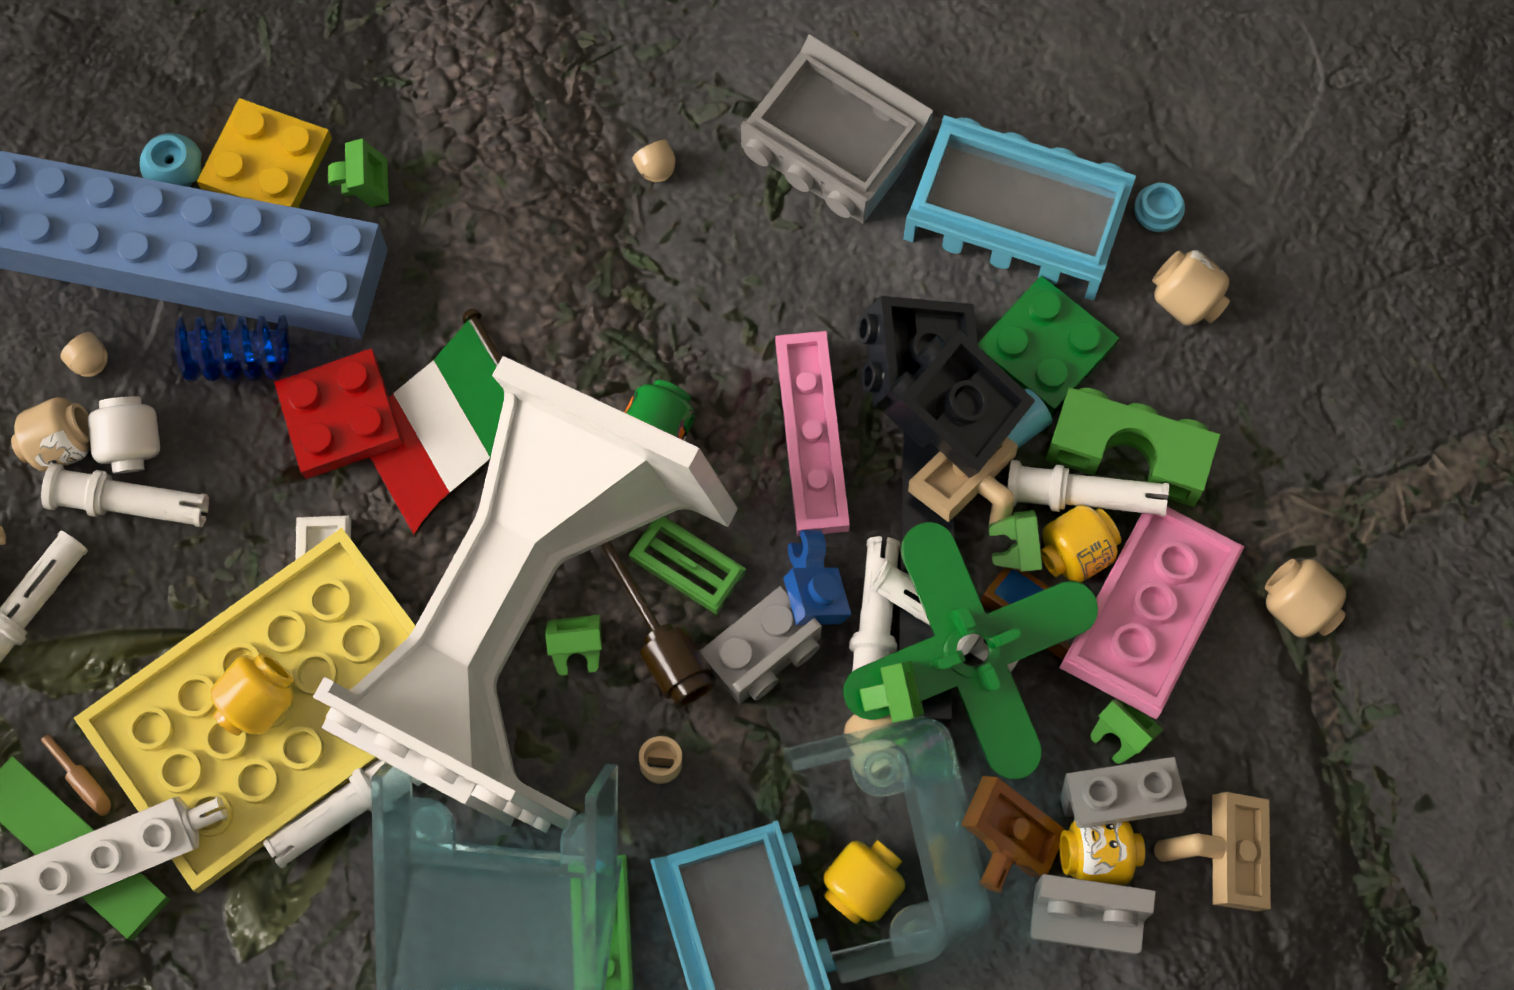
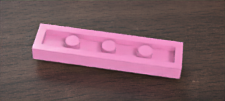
M820 331L775 336L797 537L800 536L802 530H821L823 534L849 532L850 523L827 332Z

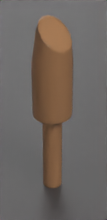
M50 734L45 735L41 742L67 772L65 776L66 781L100 816H106L110 812L111 802L101 786L83 765L76 766Z

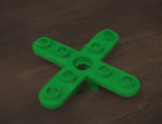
M925 522L911 528L904 536L901 544V555L934 636L852 671L843 687V697L846 706L854 715L863 719L875 720L889 715V706L864 711L860 689L884 684L880 668L912 661L921 701L956 687L991 769L1004 778H1024L1037 768L1041 759V745L1007 665L1089 630L1097 618V600L1093 592L1085 585L1068 581L986 614L952 534L945 527L937 523ZM978 634L986 640L989 653L987 659L982 664L968 666L963 663V661H966L962 650L957 651V645L962 637Z

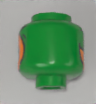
M655 380L653 384L639 386L624 412L683 441L696 417L695 411L689 403L691 400L690 395L680 387L664 380Z

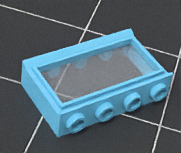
M944 115L915 198L906 217L903 240L913 242L918 227L944 235L942 247L950 253H961L964 242H968L992 250L990 263L1000 269H1008L1012 257L1041 266L1038 278L1043 276L1051 284H1057L1060 273L1089 281L1084 298L1094 301L1136 175L1126 173L1121 167L1112 163L1098 164L1079 158L1072 151L1056 147L1050 149L1031 143L1027 138L1017 133L1008 132L1003 134L984 128L978 122L969 118L961 117L955 119Z
M778 820L762 827L678 853L650 859L689 990H831L826 973L835 971L832 955L826 938L817 941L815 939L809 920L818 917L814 898L809 885L798 886L792 866L801 864L799 851L793 833L789 832L782 835Z

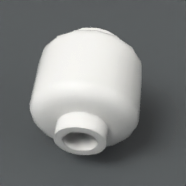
M138 396L117 397L99 401L100 409L91 412L87 420L93 459L101 464H112L113 474L145 470L144 460L152 459L160 452L155 410L149 405L142 404L141 397Z

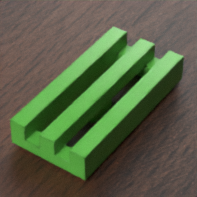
M664 516L652 521L629 554L631 561L716 615L723 607V602L734 591V586L738 581H741L746 573L745 567ZM660 531L726 572L728 575L725 580L717 577L656 538ZM648 548L652 549L715 589L716 593L712 595L647 554L646 550Z

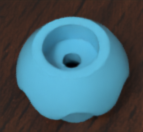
M175 133L161 134L150 140L144 147L140 156V171L144 179L190 187L201 174L202 153L199 147L184 135ZM169 159H174L171 164L166 163Z

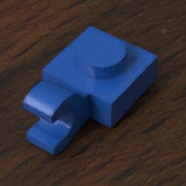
M802 530L800 532L802 543H790L788 545V556L794 568L783 578L796 625H806L815 618L821 625L842 624L851 615L839 569L824 568L826 541L821 530Z

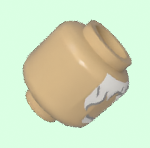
M1180 250L1175 252L1152 279V282L1157 285L1154 292L1156 302L1185 326L1197 324L1203 318L1208 323H1212L1221 315L1230 302L1224 296L1229 287L1228 275L1198 250L1185 254Z
M61 397L51 398L24 410L15 420V434L11 438L12 448L16 456L23 463H30L32 467L41 472H46L52 463L61 464L63 467L82 460L89 454L91 447L87 421L89 413L79 403H72L68 399Z

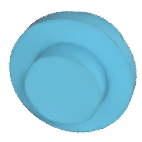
M1155 183L1145 187L1139 192L1134 203V214L1138 222L1146 229L1154 232H1166L1174 229L1181 222L1185 212V203L1181 194L1175 187L1167 183Z

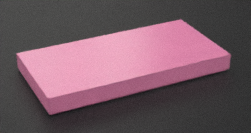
M1169 507L1166 510V517L1142 513L1096 598L1098 614L1094 624L1089 630L1075 637L1059 668L1157 720L1245 546Z

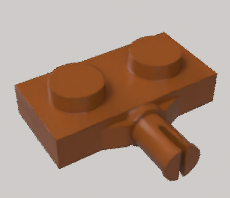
M982 776L961 823L964 828L982 840L991 852L992 856L979 884L996 893L1002 892V887L1012 864L1030 877L1040 878L1043 874L1048 875L1059 849L1061 833L1063 830H1066L1001 779L990 776Z

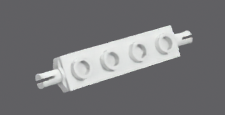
M179 796L0 870V931L199 848L198 830L228 818L226 808L208 816H205V813L225 805L220 797H215L211 801L190 809Z

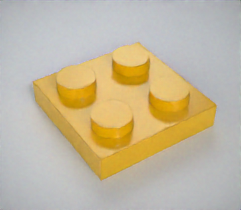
M239 98L197 183L201 190L298 208L332 141L331 134L328 129Z

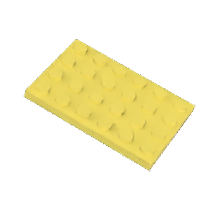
M340 528L78 714L74 719L138 812L178 796L190 809L211 801L215 797L222 799L225 805L206 812L205 816L226 808L228 818L199 829V848L172 859L192 890L199 894L263 847L265 839L350 783L349 777L353 775L352 772L357 768L366 769L379 760V758L322 729L321 727L331 707L313 698L324 677L346 689L353 688L409 637L415 625L343 528ZM260 653L266 654L280 663L292 676L293 682L290 684V687L293 691L294 700L266 733L257 736L243 731L239 736L233 735L221 727L214 718L217 709L211 700V689L237 658L244 655L256 657Z

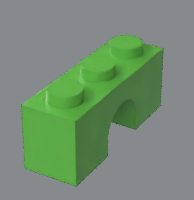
M1069 387L1045 460L1095 476L1104 452L1115 446H1130L1141 452L1148 462L1149 477L1147 482L1169 483L1167 499L1195 507L1204 491L1220 434L1208 431L1207 426L1195 420L1181 419L1176 421L1160 416L1155 409L1144 404L1132 403L1125 405L1109 400L1106 394L1096 389L1080 388L1077 390Z

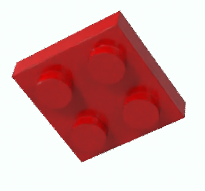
M372 348L274 382L300 473L305 479L404 445L380 366Z

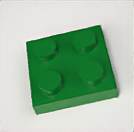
M1040 276L978 342V347L1024 390L1029 389L1037 394L1048 408L1051 416H1053L1063 405L1068 388L1077 389L1117 346L1119 337L1043 276Z

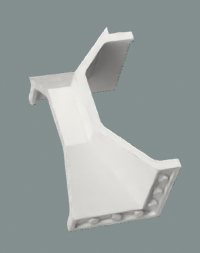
M503 356L492 376L504 389V402L479 509L418 623L409 637L353 688L346 689L324 677L313 698L331 707L321 727L322 729L457 801L508 826H511L514 819L517 818L547 833L551 824L567 831L577 812L525 785L519 780L514 771L496 689L498 677L555 571L564 561L677 510H693L728 527L738 508L700 448Z

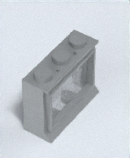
M809 34L797 57L748 120L742 122L741 148L758 165H770L783 173L786 180L796 189L802 192L810 190L824 199L828 207L837 215L844 218L851 216L864 224L929 137L933 110Z

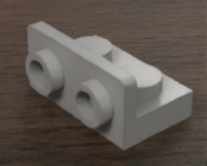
M779 586L701 649L700 652L715 677L740 705L750 696L756 701L771 691L779 682L776 675L791 662L798 667L810 659L820 648L817 641L821 639L822 626L815 618L806 625H796L788 594Z
M1175 757L1066 773L1060 797L1065 818L1074 816L1078 828L1183 813L1187 806Z
M1043 874L1035 884L1030 937L1033 940L1137 955L1142 950L1144 921L1154 913L1156 891Z

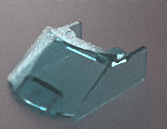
M384 762L371 779L377 990H605L622 858L617 857L618 765H604L585 796V813L570 819L562 831L560 852L456 843L455 821L449 809L439 801L413 797L412 776Z

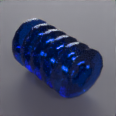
M279 315L275 330H270L265 316H258L255 330H249L245 316H238L234 331H229L224 316H217L213 331H208L204 317H196L193 331H188L183 317H180L176 325L174 342L179 369L187 381H197L202 373L208 381H217L222 372L229 381L238 380L243 371L249 380H259L263 370L270 380L279 379L289 359L290 341L286 315Z

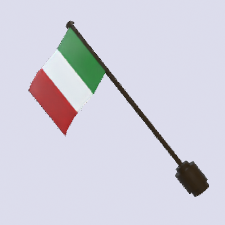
M469 309L463 314L462 320L464 325L437 357L389 396L404 445L370 457L415 537L439 505L490 462L504 402V389L492 376L501 360V356L479 321L482 314L476 309ZM611 542L603 543L600 546L651 630L644 639L646 646L641 650L640 656L666 699L672 698L677 707L686 706L700 699L714 686L709 677L712 670L687 628L684 626L674 628L672 624L659 625Z

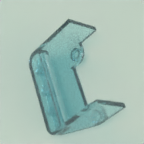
M920 716L783 749L785 760L793 772L849 759L852 776L856 784L867 794L876 797H885L902 792L905 794L929 901L910 905L900 910L891 922L890 938L832 952L835 970L842 984L930 962L979 931L986 924L990 915V900L987 889L979 884L983 876V870L975 835L961 825L968 810V804L951 733L942 723L931 717Z

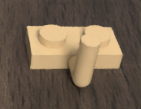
M1007 437L981 471L971 478H968L940 451L909 480L908 492L947 522L960 512L978 493L992 503L989 525L1009 517L1013 511L1014 495L994 477L1016 457L1018 445Z
M1230 792L1212 795V835L1195 833L1156 842L1154 853L1161 862L1195 856L1212 858L1213 905L1251 911L1271 909L1269 799Z

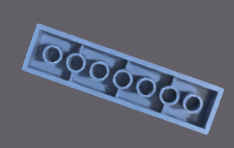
M0 151V269L362 340L388 251L379 224Z

